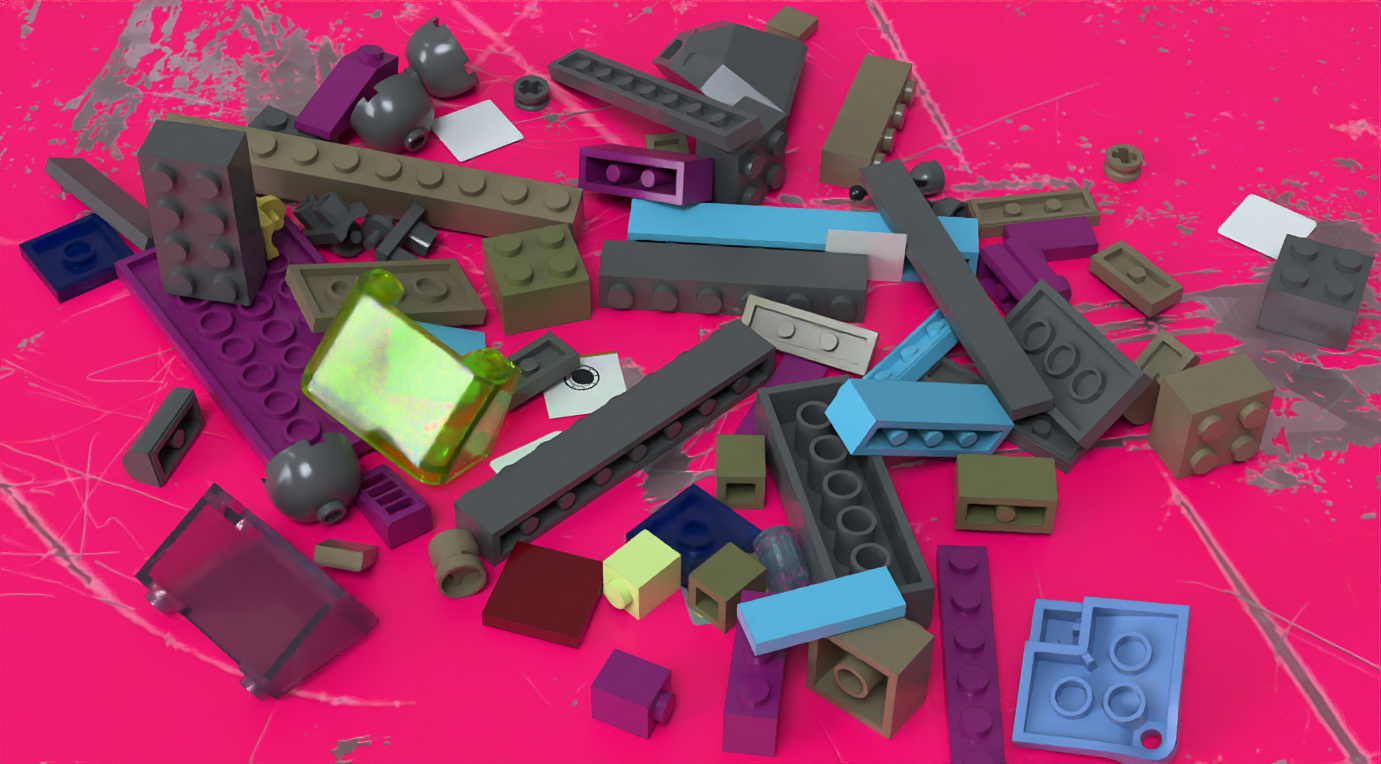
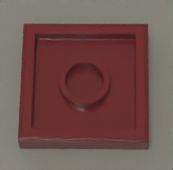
M516 541L482 612V625L578 649L603 593V562Z

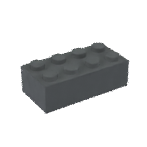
M157 119L139 149L137 158L164 293L250 306L266 275L267 265L246 132Z

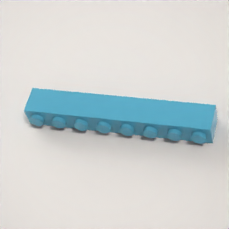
M632 198L628 241L825 252L827 230L892 232L881 214L876 212L702 202L676 205ZM937 216L976 276L979 255L978 218ZM905 254L901 281L923 282Z

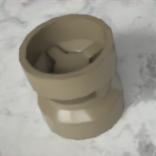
M460 528L449 529L437 534L430 541L428 554L432 566L436 569L435 579L438 590L443 596L455 599L465 598L477 593L484 587L487 581L486 571L483 562L478 557L479 547L476 537L472 532Z

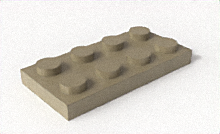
M456 258L292 264L287 266L285 281L312 333L333 334L343 331L362 330L374 332L381 329H392L394 318L451 327L483 324L486 308Z

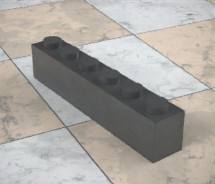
M603 240L598 274L599 308L743 316L749 294L841 322L864 323L867 292V255Z

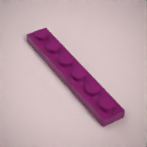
M937 545L936 572L949 764H1005L987 546Z

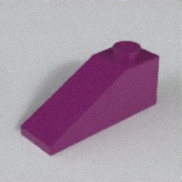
M368 44L362 45L357 50L342 57L294 120V128L327 140H331L351 128V114L361 98L364 96L369 102L378 93L374 88L375 85L392 75L398 74L399 56L384 52L380 46Z

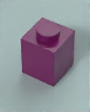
M615 648L591 685L592 718L646 740L650 738L659 722L665 724L668 721L676 701V695L671 693L670 669Z

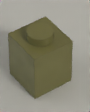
M717 434L715 466L716 509L764 510L766 482L764 435Z
M731 542L727 543L689 574L688 607L726 634L737 624V604H740L742 590L766 592L767 567L755 555L744 552Z

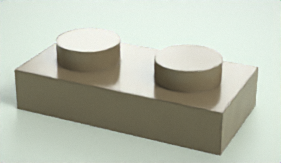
M1123 240L1090 256L1088 270L1149 318L1179 302L1182 298L1184 287Z

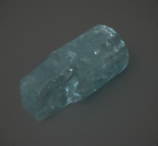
M783 525L773 526L756 536L753 541V548L757 558L767 567L766 584L771 593L779 594L810 586L808 579L810 572L801 552L795 531L791 527Z

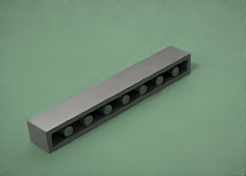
M738 319L721 330L714 331L707 339L695 347L680 353L673 361L656 372L646 375L639 383L622 394L612 397L605 405L585 418L576 420L571 427L551 440L542 442L534 451L515 463L505 466L498 474L475 489L466 491L454 502L456 528L472 532L476 537L479 555L493 567H496L509 558L516 541L530 544L755 393L758 388L764 387L775 370L776 347Z

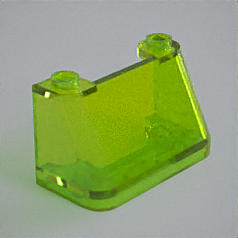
M378 265L362 273L356 280L307 362L300 387L310 400L414 479L428 485H441L449 482L491 455L522 369L505 358L501 352L492 348L477 349L460 356L395 308L402 300L404 288L402 283L392 273Z

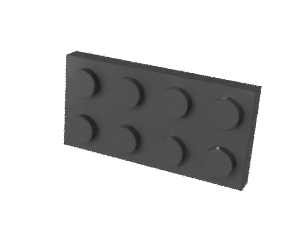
M1043 278L1004 317V321L1055 398L1053 409L1047 412L1086 450L1154 382Z

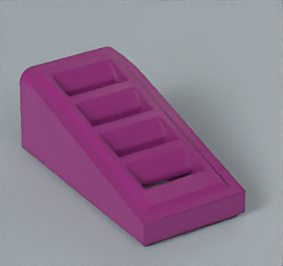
M386 464L361 474V488L353 503L390 550L433 529L431 507ZM387 489L389 490L379 496L372 498V496L377 495ZM404 508L403 510L391 515L392 513Z

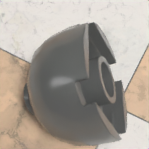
M437 16L422 24L411 34L406 43L404 53L409 66L403 72L410 73L414 79L419 80L431 96L440 99L453 98L479 84L476 72L474 71L468 75L463 66L469 61L464 50L444 23L439 26V18Z
M405 72L392 75L374 86L378 93L369 102L364 96L361 98L351 114L350 125L361 140L372 150L393 154H401L407 151L413 152L421 148L428 139V133L432 128L435 115L433 101L421 82L416 78L414 79L410 73Z
M324 433L322 436L326 442L313 446L310 445L307 438L284 449L267 463L264 468L267 479L261 478V484L268 498L279 512L295 522H320L322 525L332 524L345 516L347 513L346 508L352 504L361 488L362 468L355 449L344 434Z

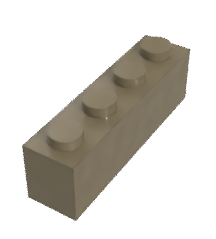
M869 54L865 55L821 150L819 182L848 189L854 185H861L863 187L859 180L860 168L885 162L886 154L884 153H891L896 138L895 128L901 129L904 124L907 105L905 104L912 105L915 97L917 81L911 80L912 63Z

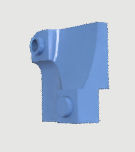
M1084 596L1083 603L1035 598L1029 641L1025 640L1012 734L1014 747L1099 756L1116 760L1121 764H1168L1177 754L1180 741L1182 692L1191 620L1190 606ZM1156 735L1162 739V742L1158 748L1151 750L1142 745L1144 739L1147 736Z

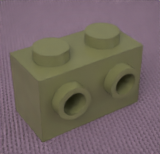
M957 453L953 479L954 529L1052 534L1058 504L1054 458Z

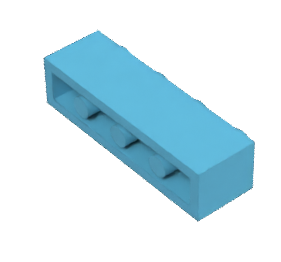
M848 378L846 383L839 388L836 397L824 412L851 455L957 457V453L992 455L1015 426L988 385Z

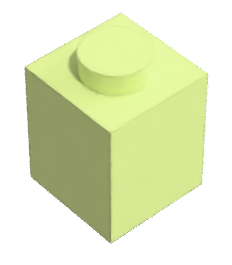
M646 529L603 561V594L614 607L624 609L639 621L681 588V554Z

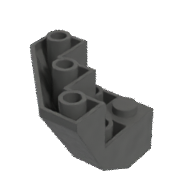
M720 20L678 33L652 60V63L670 83L730 106H734L740 99L747 96L787 114L788 118L808 47L800 41Z

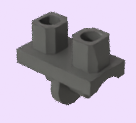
M333 191L326 193L320 199L316 194L308 195L293 211L295 217L306 227L302 233L312 245L328 244L332 252L341 257H351L361 252L365 238L362 236L361 226L354 220L365 217L369 212L361 202L346 204Z
M415 202L395 226V219L389 214H386L384 217L372 214L361 224V233L365 238L363 245L368 250L377 248L374 254L377 261L419 260L418 257L404 250L406 246L421 256L426 257L433 249L439 232L421 221L425 208Z

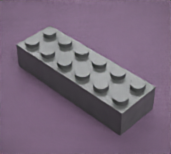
M845 374L758 388L756 393L755 428L758 435H764L765 458L811 585L886 566L906 603L904 618L915 621L922 627H929L935 586L882 456L851 455L824 413L836 397L839 388L848 380L849 375Z

